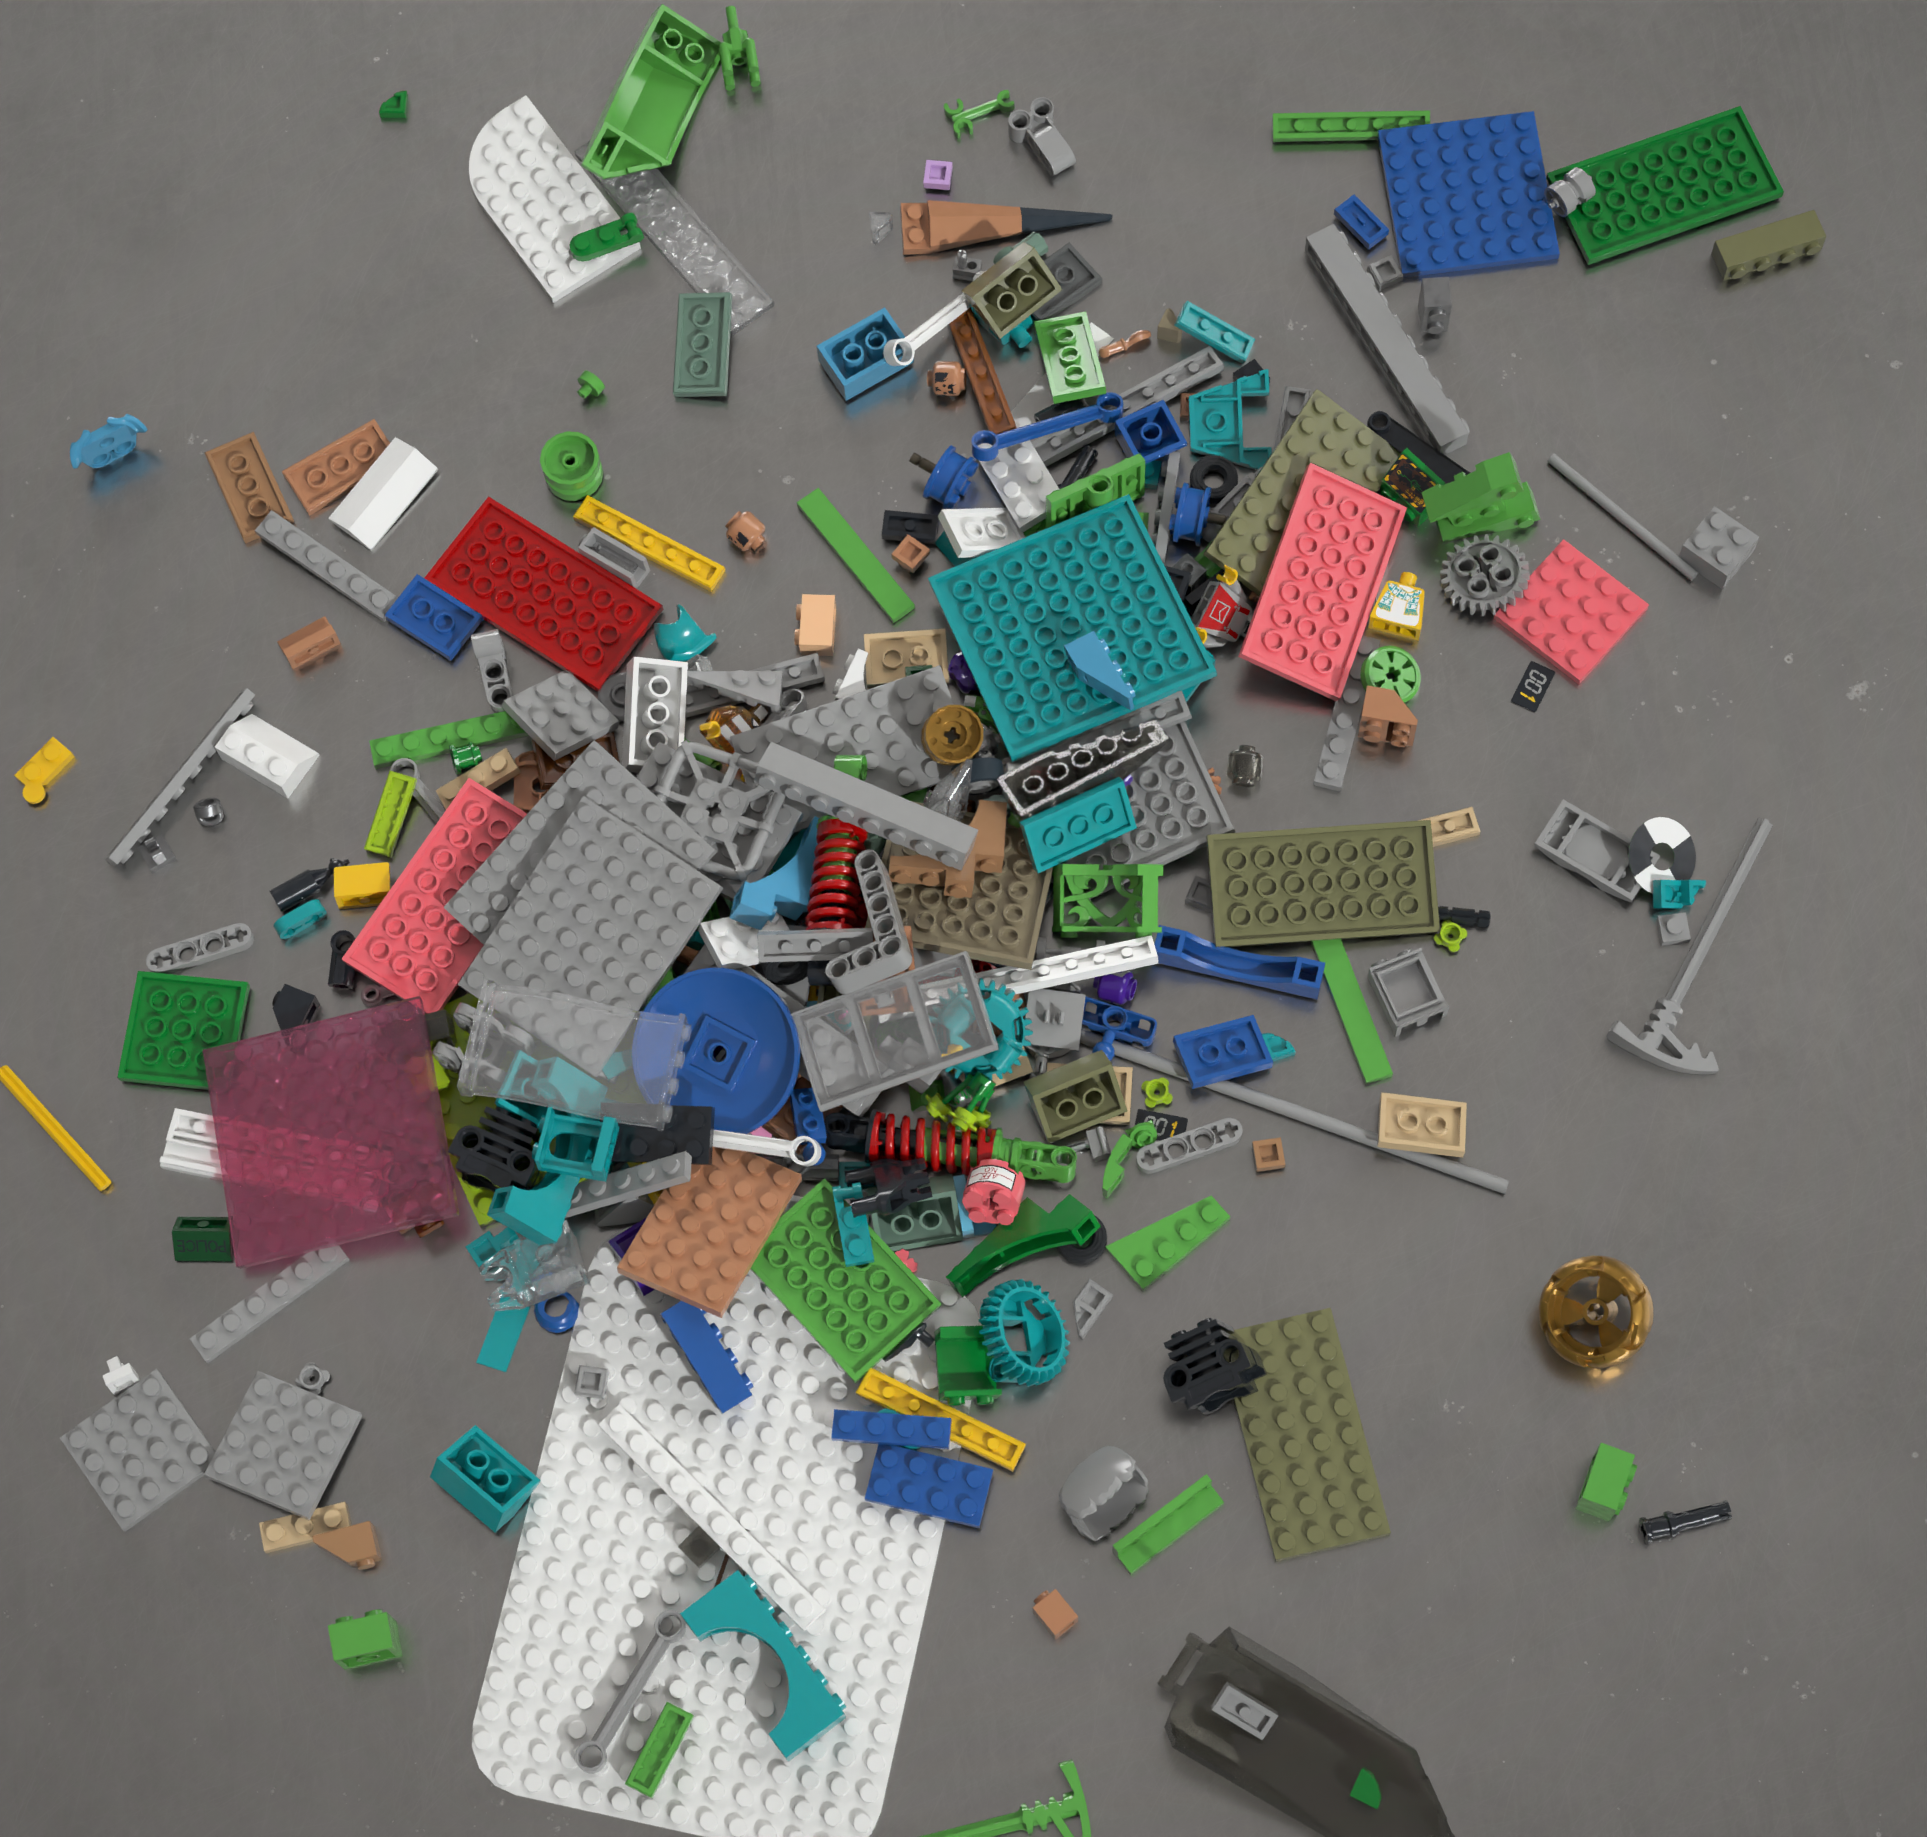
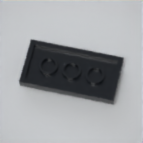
M601 1103L600 1122H603L604 1116L616 1118L619 1126L611 1162L647 1163L686 1151L692 1156L691 1165H712L715 1107Z

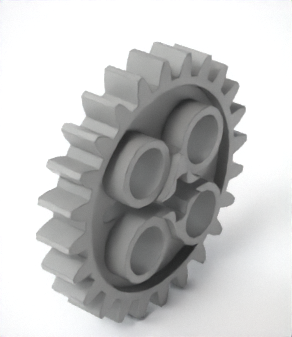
M1485 534L1484 540L1480 541L1477 535H1474V542L1470 543L1467 539H1463L1464 547L1455 544V553L1447 552V560L1442 561L1443 570H1440L1441 587L1445 591V597H1451L1452 605L1459 603L1460 611L1469 607L1470 615H1473L1476 610H1480L1481 616L1485 615L1486 610H1490L1493 615H1496V608L1500 607L1505 612L1506 604L1509 603L1515 606V597L1523 598V590L1528 589L1527 580H1530L1528 561H1525V553H1519L1518 545L1510 547L1509 539L1500 543L1499 536L1497 535L1493 541H1490L1488 534ZM1474 558H1477V559H1478V561L1480 562V567H1479L1478 562H1476V560H1475ZM1490 577V585L1496 592L1491 590L1487 578Z

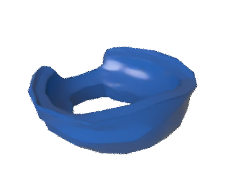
M549 1289L540 1294L535 1301L534 1314L536 1321L549 1332H564L575 1325L578 1318L579 1303L571 1294L563 1289ZM559 1295L566 1297L569 1303L566 1311L561 1316L552 1317L545 1312L544 1307L548 1299Z

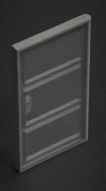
M967 951L791 1013L797 1028L801 1053L818 1108L821 1112L999 1050Z

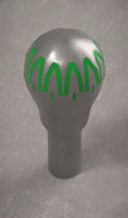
M942 1069L939 1073L943 1079L942 1083L946 1096L962 1083L959 1078H955L951 1071L947 1073L945 1069ZM968 1086L949 1102L951 1106L963 1108L969 1104L972 1095L967 1092Z

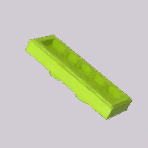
M389 771L364 846L365 850L392 858L416 786V778Z

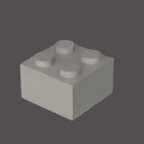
M1714 506L1682 545L1679 557L1699 574L1723 590L1754 552L1759 536Z

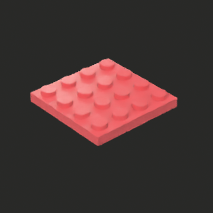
M1563 539L1530 575V580H1527L1528 589L1523 590V598L1515 597V606L1507 603L1505 612L1500 608L1496 615H1494V620L1579 685L1646 612L1649 604Z

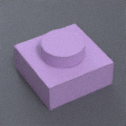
M926 160L924 188L950 190L952 162Z

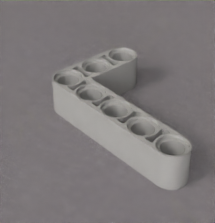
M868 849L859 853L855 859V868L875 942L838 956L827 964L825 973L836 990L841 994L852 993L903 972L912 963L911 950L889 872L874 850Z

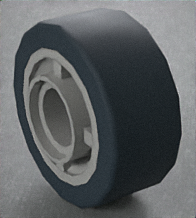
M997 758L970 759L951 768L954 792L960 795L984 794L993 792L1005 785L1003 763Z

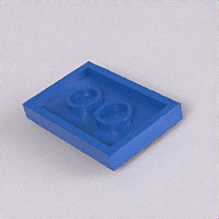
M418 574L385 614L386 620L450 661L483 621L481 614Z
M1254 1015L1182 1033L1173 1037L1174 1046L1192 1089L1262 1071L1273 1066V1060Z

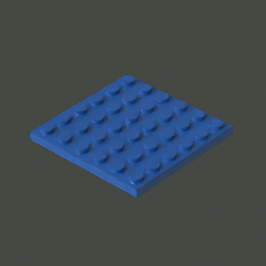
M1534 111L1378 130V141L1399 266L1403 278L1559 259L1560 252L1552 209L1548 207L1544 193L1548 186Z

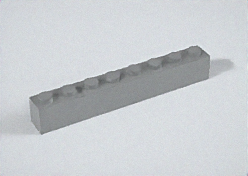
M773 742L769 744L757 766L754 783L761 785L763 788L778 792L791 800L799 801L813 807L817 811L827 813L839 818L843 822L853 824L869 833L886 838L897 845L914 850L920 855L940 861L946 866L962 870L974 847L978 829Z

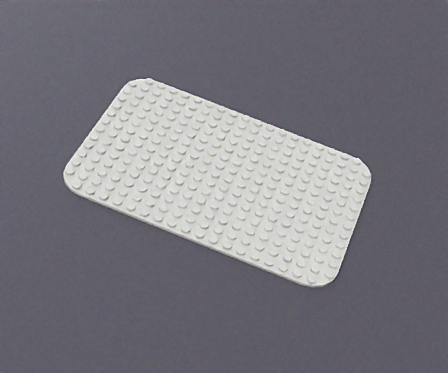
M628 1228L617 1231L598 1248L589 1267L584 1285L578 1318L571 1336L536 1477L540 1479V1483L531 1493L473 1721L472 1749L479 1769L496 1787L516 1796L702 1837H870L882 1811L945 1520L865 1501L864 1498L878 1444L832 1441L834 1409L878 1412L884 1408L856 1395L863 1377L857 1383H854L751 1269L722 1318L708 1312L704 1314L709 1325L714 1322L723 1337L719 1341L723 1348L727 1349L730 1347L736 1356L738 1363L734 1364L739 1374L741 1375L745 1372L754 1386L750 1389L752 1396L721 1414L700 1381L701 1378L688 1362L685 1352L673 1338L667 1323L664 1324L659 1316L681 1300L656 1289L643 1296L631 1278L618 1273L617 1266L620 1260L608 1241ZM918 1278L942 1305L923 1322L927 1324L925 1330L934 1338V1332L939 1327L982 1325L979 1322L980 1318L975 1306L965 1296L961 1297L952 1287L938 1281ZM917 1339L911 1347L904 1349L886 1362L882 1359L873 1367V1369L939 1401L935 1341L928 1348ZM579 1365L609 1370L604 1399L581 1397L574 1394ZM965 1400L964 1405L950 1407L969 1415L972 1400ZM940 1401V1402H942V1403L948 1405V1402H947V1401ZM619 1404L825 1608V1612L804 1632L758 1585V1588L754 1591L760 1600L766 1597L776 1611L772 1614L776 1622L779 1624L783 1621L793 1634L789 1638L795 1647L801 1645L811 1658L807 1664L813 1672L819 1669L827 1679L828 1684L825 1688L832 1696L837 1693L846 1705V1708L842 1710L846 1718L789 1762L769 1736V1733L782 1719L789 1698L787 1673L778 1655L761 1640L739 1632L718 1633L700 1642L686 1623L684 1636L679 1641L670 1643L607 1747L605 1767L601 1771L591 1774L584 1772L576 1763L575 1753L577 1748L583 1742L591 1741L655 1636V1621L658 1615L667 1610H673L680 1614L712 1590L726 1554L599 1427L598 1424ZM950 1441L949 1449L922 1447L917 1451L958 1461L961 1446ZM729 1557L721 1582L737 1570H739L742 1576H745L746 1573ZM675 1616L664 1618L660 1625L661 1633L668 1637L676 1635L681 1629V1622ZM666 1702H669L694 1715V1718L652 1799L626 1786L625 1782ZM596 1746L585 1748L581 1754L582 1764L589 1768L598 1765L602 1759V1753Z

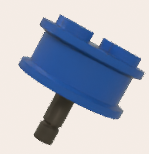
M952 445L943 453L937 464L922 458V456L915 452L909 460L910 463L918 465L919 468L931 474L925 486L923 498L929 499L931 497L943 504V509H955L960 500L959 494L962 496L966 495L972 483L968 479L975 474L979 466L974 457L965 458L956 453V447Z
M1185 482L1182 488L1177 487L1174 499L1177 514H1171L1169 523L1173 542H1178L1180 538L1195 541L1196 546H1200L1203 539L1201 536L1202 527L1206 528L1207 523L1223 526L1229 516L1210 512L1211 487H1206L1205 490L1189 488V483Z

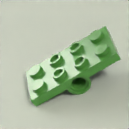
M1140 453L1130 458H1125L1115 465L1103 468L1093 475L1079 479L1073 484L1047 495L1046 528L1128 494L1132 501L1145 496V459Z

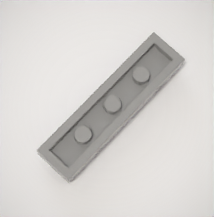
M872 928L761 931L757 934L759 962L832 960L872 943L873 930Z

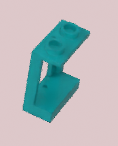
M548 1107L546 1116H542L540 1119L539 1133H541L539 1143L535 1142L533 1146L532 1159L535 1160L540 1171L606 1182L619 1132L616 1118L604 1116L603 1122L557 1115L554 1113L553 1107ZM562 1133L599 1139L593 1163L588 1164L554 1157L550 1152L552 1139Z

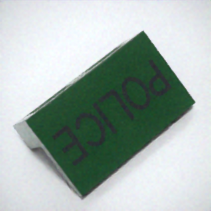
M177 1217L172 1229L175 1261H232L231 1237L235 1229V1218Z

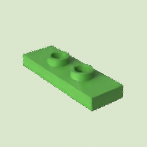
M666 1702L625 1782L626 1786L653 1799L694 1715Z

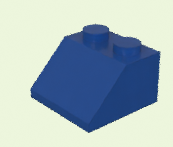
M1164 400L1115 421V436L1126 457L1130 458L1140 453L1145 459V464L1179 450L1188 444Z

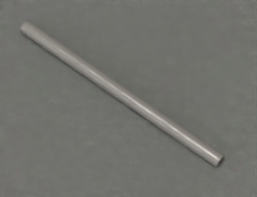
M1555 453L1551 455L1547 461L1672 566L1691 581L1697 576L1698 572Z

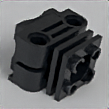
M486 1106L484 1112L488 1119L481 1116L479 1120L482 1129L469 1125L464 1126L457 1132L448 1149V1153L456 1156L458 1161L455 1168L458 1172L462 1173L464 1183L495 1193L496 1189L508 1186L530 1190L543 1179L542 1171L538 1170L535 1160L532 1159L533 1146L535 1142L539 1143L541 1136L534 1122L526 1118H522L519 1121L510 1117L511 1113L503 1108L496 1107L494 1110Z
M1207 1318L1198 1322L1197 1328L1188 1332L1181 1330L1171 1335V1340L1164 1342L1165 1348L1172 1351L1168 1353L1169 1358L1176 1362L1166 1369L1163 1377L1171 1402L1176 1403L1179 1401L1186 1405L1187 1410L1197 1408L1201 1413L1208 1415L1220 1409L1226 1402L1234 1398L1247 1397L1258 1392L1254 1380L1267 1375L1259 1354L1253 1348L1239 1342L1236 1337L1231 1335L1235 1333L1233 1327L1218 1319Z

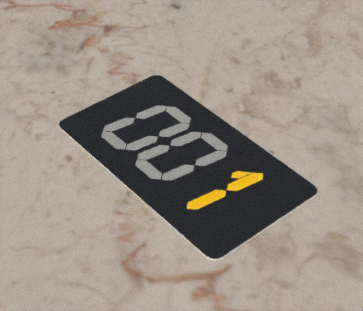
M1531 661L1511 702L1536 712L1555 675V671Z
M1138 1109L1135 1125L1152 1120L1157 1131L1156 1140L1158 1141L1186 1132L1188 1119L1184 1117Z

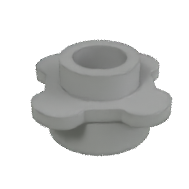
M308 1362L300 1372L299 1377L296 1378L295 1383L297 1387L305 1388L309 1392L319 1395L323 1384L329 1381L330 1373L327 1370H320L316 1367L315 1363ZM315 1377V1381H310V1378Z

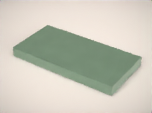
M731 292L679 294L673 395L675 397L727 396L732 312Z

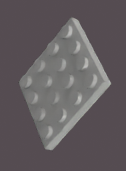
M157 1368L60 1437L124 1532L204 1476L215 1454L211 1444Z
M258 1371L204 1475L208 1479L310 1521L362 1418V1414Z

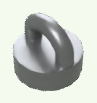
M207 798L193 806L197 820L202 825L213 826L223 820L221 802L217 798ZM217 815V816H216L215 818H213V819H205V818H208V817H212V816Z

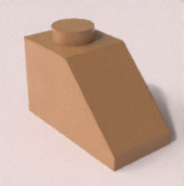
M370 1521L312 1536L313 1542L319 1548L351 1567H357L358 1570L375 1566V1562L382 1560L375 1526Z

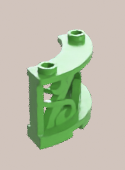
M1058 864L1053 866L1051 875L1054 876L1052 932H1061V937H1078V932H1135V938L1151 936L1152 933H1162V927H1158V876H1163V864L1103 865V870H1099V864ZM1064 876L1066 877L1070 891L1073 894V896H1068L1065 898ZM1109 876L1113 877L1116 890L1122 896L1129 898L1125 906L1111 918L1101 912L1089 899L1100 895L1105 890ZM1090 879H1094L1097 883V887L1094 890L1085 893L1084 889H1091V887H1089L1088 881ZM1126 879L1130 880L1128 889H1134L1132 893L1124 888V881ZM1077 901L1080 906L1073 907L1068 914L1078 913L1080 916L1079 921L1076 923H1064V904ZM1139 901L1142 902V908L1137 906ZM1138 913L1142 915V924L1137 921ZM1093 918L1095 921H1097L1098 923H1100V924L1103 925V926H1087V925L1090 923L1091 919ZM1126 919L1128 920V923L1131 926L1116 927Z

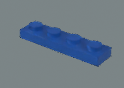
M834 1409L831 1439L832 1441L949 1449L952 1419Z

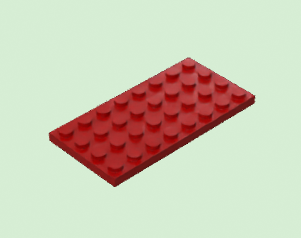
M489 496L424 577V579L481 614L483 619L561 669L572 673L578 680L597 692L607 679L616 673L664 610L663 605Z

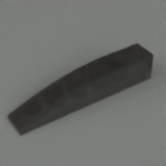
M1153 720L1123 729L1119 735L1096 737L1095 742L1082 746L1079 743L1070 745L1069 750L1054 753V750L1046 752L996 778V781L1015 819L1019 823L1117 777H1120L1122 780L1125 779L1169 743V737L1158 722Z

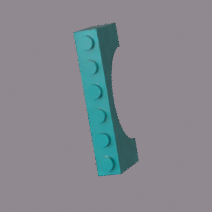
M558 1057L539 1062L531 1085L543 1096L549 1107H553L555 1114L598 1121L601 1103H605L608 1091L607 1087ZM568 1133L559 1134L556 1136L554 1157L584 1163L588 1156V1148L592 1138ZM547 1172L544 1178L530 1190H523L515 1186L498 1188L495 1190L487 1215L538 1245L556 1243L562 1234V1226L566 1214L571 1207V1199L580 1177Z
M737 1570L680 1614L700 1642L718 1633L739 1632L761 1640L778 1655L787 1673L789 1698L782 1719L769 1733V1736L789 1762L843 1721L846 1716L842 1710L846 1708V1705L837 1693L831 1696L825 1686L828 1684V1681L821 1671L817 1669L813 1672L807 1664L811 1658L801 1645L795 1647L789 1638L793 1634L783 1621L778 1624L773 1618L772 1614L776 1611L766 1597L760 1600L754 1591L758 1587L747 1573L745 1576H742L739 1570Z

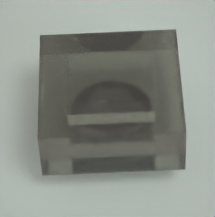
M698 1526L678 1548L700 1569L720 1549V1546Z

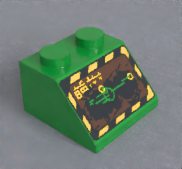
M1406 448L1383 477L1380 493L1381 496L1407 507L1404 519L1408 522H1413L1419 527L1429 518L1422 492L1437 484L1444 485L1446 483Z

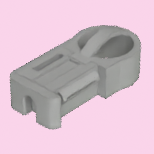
M789 689L783 692L781 695L780 714L771 713L764 723L760 722V726L806 711L808 703L804 693L799 689ZM798 700L797 704L786 706L788 703Z

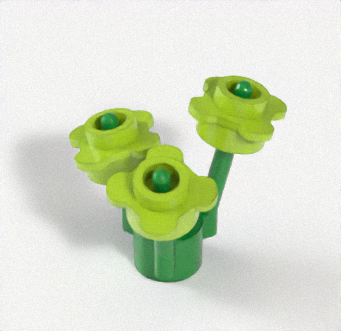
M977 1071L975 1076L969 1073L965 1080L944 1098L938 1093L932 1098L927 1094L925 1096L928 1100L926 1109L930 1116H933L935 1119L941 1117L944 1122L948 1121L946 1115H950L953 1118L951 1124L957 1130L966 1132L969 1128L976 1132L980 1126L988 1128L992 1123L989 1120L991 1113L985 1108L990 1097L995 1092L993 1088L996 1086V1083L979 1071ZM969 1086L970 1088L967 1092L973 1096L971 1102L966 1109L958 1106L952 1112L948 1102Z

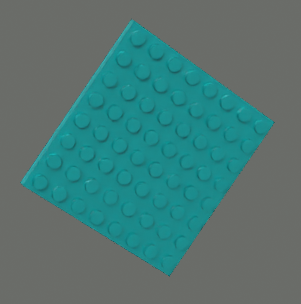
M1129 494L928 578L929 584L1012 762L1217 676V671ZM1092 631L1095 632L1099 640L1103 638L1110 650L1109 658L1111 661L1116 660L1123 672V675H1121L1124 683L1129 682L1135 692L1136 697L1133 698L1134 709H1127L1080 681L1066 658L1064 645Z

